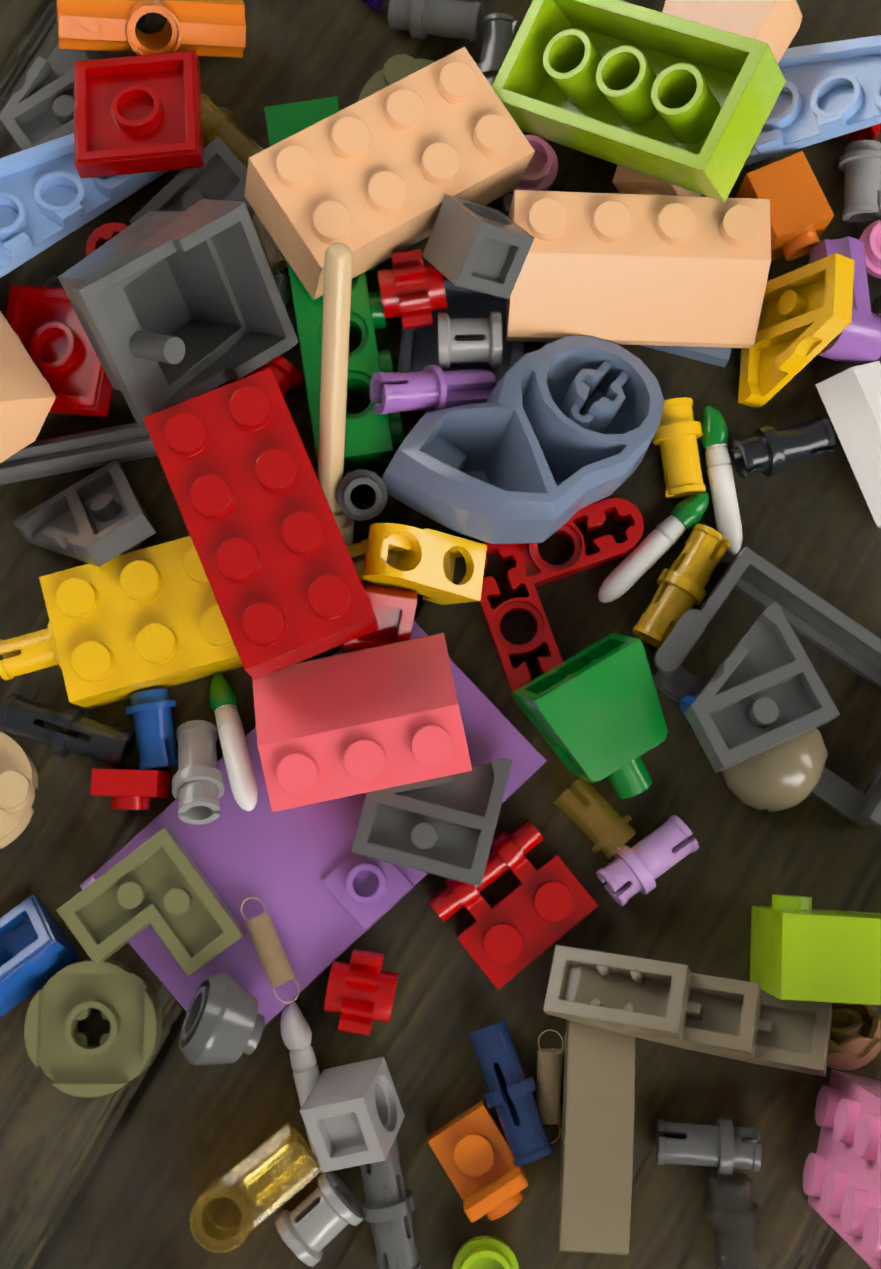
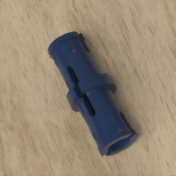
M506 1020L472 1032L467 1037L472 1043L489 1093L484 1094L488 1108L495 1107L514 1158V1166L517 1167L553 1153L555 1149L549 1141L532 1092L537 1090L533 1076L526 1078L507 1028L508 1023Z

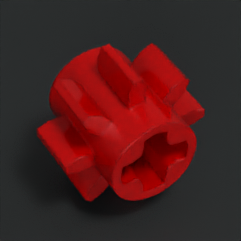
M421 248L391 253L394 268L377 271L385 319L401 316L404 330L432 326L431 311L447 309L442 273L431 263H423Z
M354 949L351 954L350 964L333 961L326 991L324 1011L341 1014L338 1031L369 1036L373 1020L390 1023L399 973L382 970L385 954Z

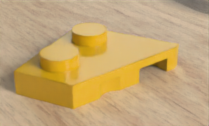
M834 253L767 281L755 343L751 348H741L738 403L756 409L763 407L852 322L855 260Z

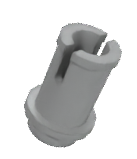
M875 140L852 142L845 147V154L839 158L838 168L841 172L845 173L842 220L847 221V224L867 225L881 220V143Z

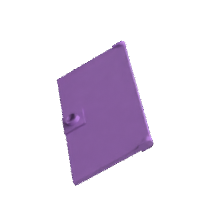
M414 620L410 639L428 636ZM342 648L335 655L346 653L349 651H343ZM450 659L472 767L491 763L492 760L501 758L512 760L503 803L547 761ZM255 727L245 736L258 791L257 803L254 809L249 812L243 810L235 801L224 757L217 761L218 770L223 773L225 778V791L223 796L218 799L220 803V816L215 821L201 825L183 822L178 817L179 801L176 799L96 873H93L80 887L83 890L164 827L170 828L247 934L190 977L186 975L151 925L128 943L186 1011L202 981L206 977L225 972L230 974L258 1000L257 1013L265 1016V1027L288 1004L282 1003L275 996L250 938L251 936L244 924L247 920L241 914V904L245 899L255 897L263 902L266 913H269L273 921L272 923L296 975L294 979L299 984L300 994L428 873L351 852L366 793L272 812L258 751ZM252 898L244 902L242 912L245 918L250 920L265 913V909L260 901ZM292 979L274 988L279 999L285 1002L294 1000L298 994V986Z

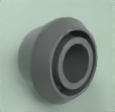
M222 972L206 977L198 987L189 1005L181 1029L179 1048L188 1063L192 1065L233 1064L240 1058L242 1053L251 1055L260 1041L265 1024V1016L257 1013L258 1000L228 973Z

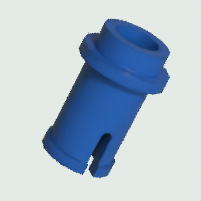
M168 688L152 689L130 694L131 706L125 709L126 715H133L140 759L139 770L178 765V753L171 708L177 707L176 700H170Z

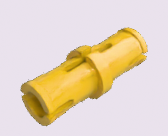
M696 524L684 548L670 570L663 569L658 577L657 583L659 588L645 613H643L632 630L636 636H640L641 640L659 649L681 616L686 611L691 610L694 605H701L707 595L704 587L718 562H720L731 545L728 539L722 538L723 534L703 524Z

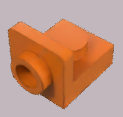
M483 1100L428 1135L427 1142L462 1198L463 1210L471 1223L484 1215H487L489 1220L498 1219L510 1212L522 1201L523 1195L520 1191L529 1185L526 1170L523 1165L514 1166V1158L507 1139Z

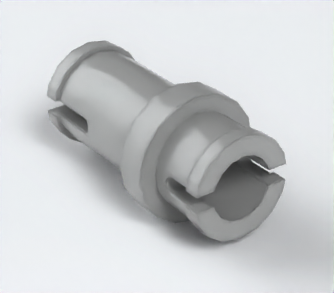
M205 720L187 721L181 724L176 731L178 772L172 778V794L179 801V819L185 823L201 825L215 821L220 816V803L218 799L224 794L225 778L223 773L218 770L216 726Z

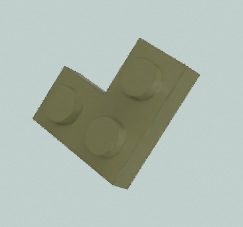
M165 827L56 910L94 964L105 961L151 925L188 977L196 974L247 934L172 830Z

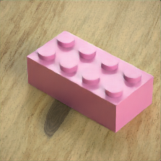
M832 1069L829 1086L823 1085L820 1088L816 1100L815 1120L816 1124L821 1127L817 1151L808 1155L804 1165L803 1191L808 1195L807 1202L856 1253L872 1269H881V1081Z

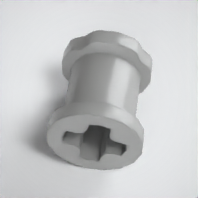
M491 311L488 318L450 319L447 312H437L438 364L442 370H448L451 363L489 362L492 368H502L501 311ZM456 340H483V341H456Z
M331 1171L324 1172L317 1178L319 1186L292 1212L284 1210L275 1221L277 1230L286 1245L299 1260L311 1267H314L321 1260L323 1255L322 1249L348 1224L357 1226L364 1219L361 1212V1204L354 1193Z

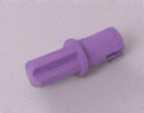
M427 365L423 371L377 372L373 374L370 381L371 403L382 401V403H375L373 407L376 414L400 411L431 412L460 405L486 403L497 380L494 373L487 372L484 369L442 371L438 365Z

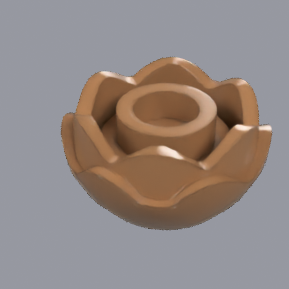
M832 1003L827 1066L837 1070L861 1068L873 1060L881 1050V1015L876 1014L871 1005Z

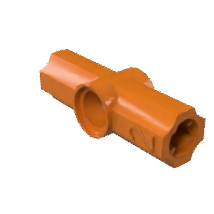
M56 0L59 49L134 52L137 55L196 50L197 56L243 58L246 43L245 5L243 0ZM155 12L167 18L165 26L157 33L147 34L136 28V23L146 13Z

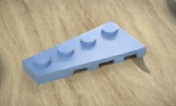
M881 35L787 48L778 63L786 83L744 166L880 124Z
M74 133L0 158V278L168 171L81 179L75 167Z

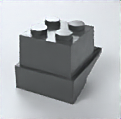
M201 199L186 211H149L58 277L113 389L122 392L140 428L147 429L143 421L144 417L212 391L230 379L239 380L290 350L298 343L297 336L245 202Z

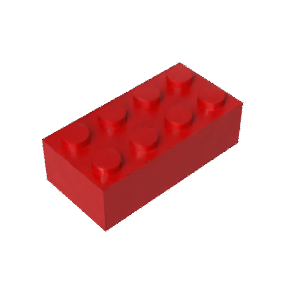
M271 367L143 418L244 670L254 680L378 630L375 613Z

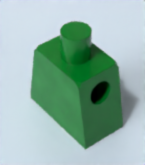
M612 633L512 692L517 704L571 774L590 783L598 782L608 777L617 797L620 799L634 797L651 786L652 779L641 755L664 742L668 730L645 649L640 638Z

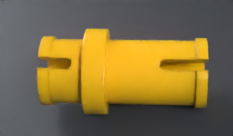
M684 397L664 400L661 422L652 438L653 444L660 446L666 498L688 497L695 493L706 491L705 484H703L697 438H700L703 434L701 423L694 421L692 398Z

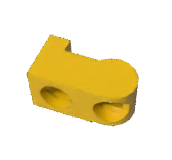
M374 523L370 525L363 579L381 586L417 591V594L423 595V600L441 605L478 602L481 600L487 545L429 528H424L423 530L403 524ZM464 557L466 573L463 580L456 585L453 583L455 559Z

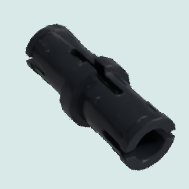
M11 693L0 711V732L12 733L50 746L52 754L63 758L68 757L72 753L111 765L115 769H124L134 748L136 739L134 731L128 729L125 731L84 717V711L69 705L62 710ZM49 722L89 735L91 740L86 741L44 727V723Z

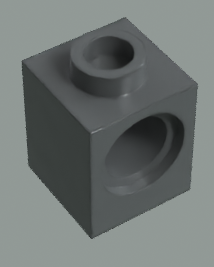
M445 194L422 256L455 286L509 299L534 237L497 209Z

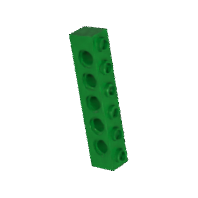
M337 96L264 107L270 147L339 112ZM288 263L318 462L323 295L313 300ZM375 266L366 272L377 270V267ZM365 272L352 279L349 336L357 338L361 343L348 356L347 396L356 393L365 395L370 399V381L373 374L377 372L392 373L393 365L390 349L377 350L374 330L386 328L381 292L380 290L368 292ZM377 401L374 403L370 402L369 406L358 414L346 413L343 474L348 470L354 471L356 468L371 471L388 467L394 457L393 447L400 446L404 441L400 412L376 414L373 409L375 403H382V401Z

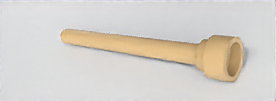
M335 242L326 249L324 260L318 480L346 546L353 545L354 519L349 518L342 512L337 502L336 491L344 472L353 254L349 246L342 242Z

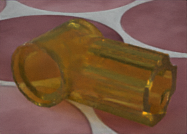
M289 1121L223 1176L211 1181L194 1203L190 1214V1230L195 1241L205 1250L214 1253H224L239 1247L250 1231L322 1172L311 1146ZM218 1197L232 1199L238 1204L242 1212V1222L234 1228L225 1229L217 1226L209 1215V1202Z

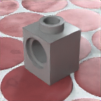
M384 1056L324 1069L300 1109L322 1173L386 1161L405 1117Z

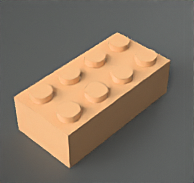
M463 47L249 157L244 196L311 298L315 300L322 296L324 291L325 251L328 246L335 242H342L349 246L353 254V279L391 258V253L404 251L429 237L445 194L485 206L503 196L504 193L516 189L535 151L467 49Z

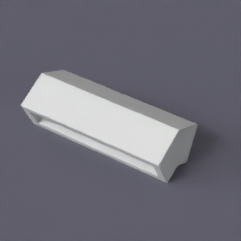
M880 361L851 367L815 385L876 526L881 528Z

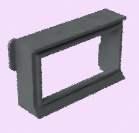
M746 546L730 562L728 568L698 610H688L681 616L656 652L654 662L657 669L652 674L655 687L678 704L686 695L694 697L706 686L704 681L682 667L681 663L733 588L764 610L768 605L778 602L794 631L880 690L881 639ZM824 766L821 778L809 796L856 829L880 826L881 766L863 793Z

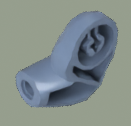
M566 336L520 358L497 381L486 403L460 405L426 412L398 448L382 479L387 487V494L458 534L490 544L542 543L565 525L579 509L610 496L633 474L641 463L661 422L664 398L658 380L641 359L620 345L594 336Z

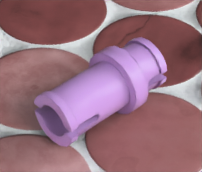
M672 815L668 818L667 822L632 848L623 845L615 851V860L605 868L599 869L596 874L602 883L607 882L604 888L620 906H624L639 891L647 895L656 888L655 879L691 852L697 851L699 844L694 837L691 839L687 838L693 833L679 817Z

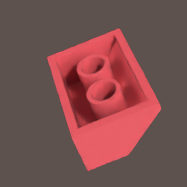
M444 632L298 662L260 679L254 680L252 678L257 746L272 812L473 771Z

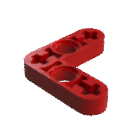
M610 498L579 509L565 525L557 530L555 533L566 536L573 546L572 558L563 565H551L545 562L539 555L538 543H482L487 545L484 569L487 568V557L496 554L501 563L511 561L514 568H511L506 576L510 593L512 595L522 588L526 597L508 599L495 609H492L489 599H500L501 593L494 577L489 576L483 578L481 600L478 601L511 695L513 691L529 683L531 675L526 661L519 667L513 668L510 657H525L537 651L541 646H544L548 657H537L536 659L540 675L563 662L536 587L629 554L641 539L644 530L643 516L637 506L630 501L621 498ZM608 514H612L616 522L627 521L630 527L626 529L622 536L623 543H616L612 535H605L592 540L590 548L595 554L585 555L584 537L575 524L583 522L586 535L601 529ZM522 611L533 618L536 623V634L530 642L515 645L503 637L500 623L508 613Z

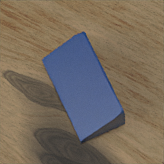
M32 894L0 918V1018L45 985L57 972L73 964L78 959L73 945L41 899L35 894Z

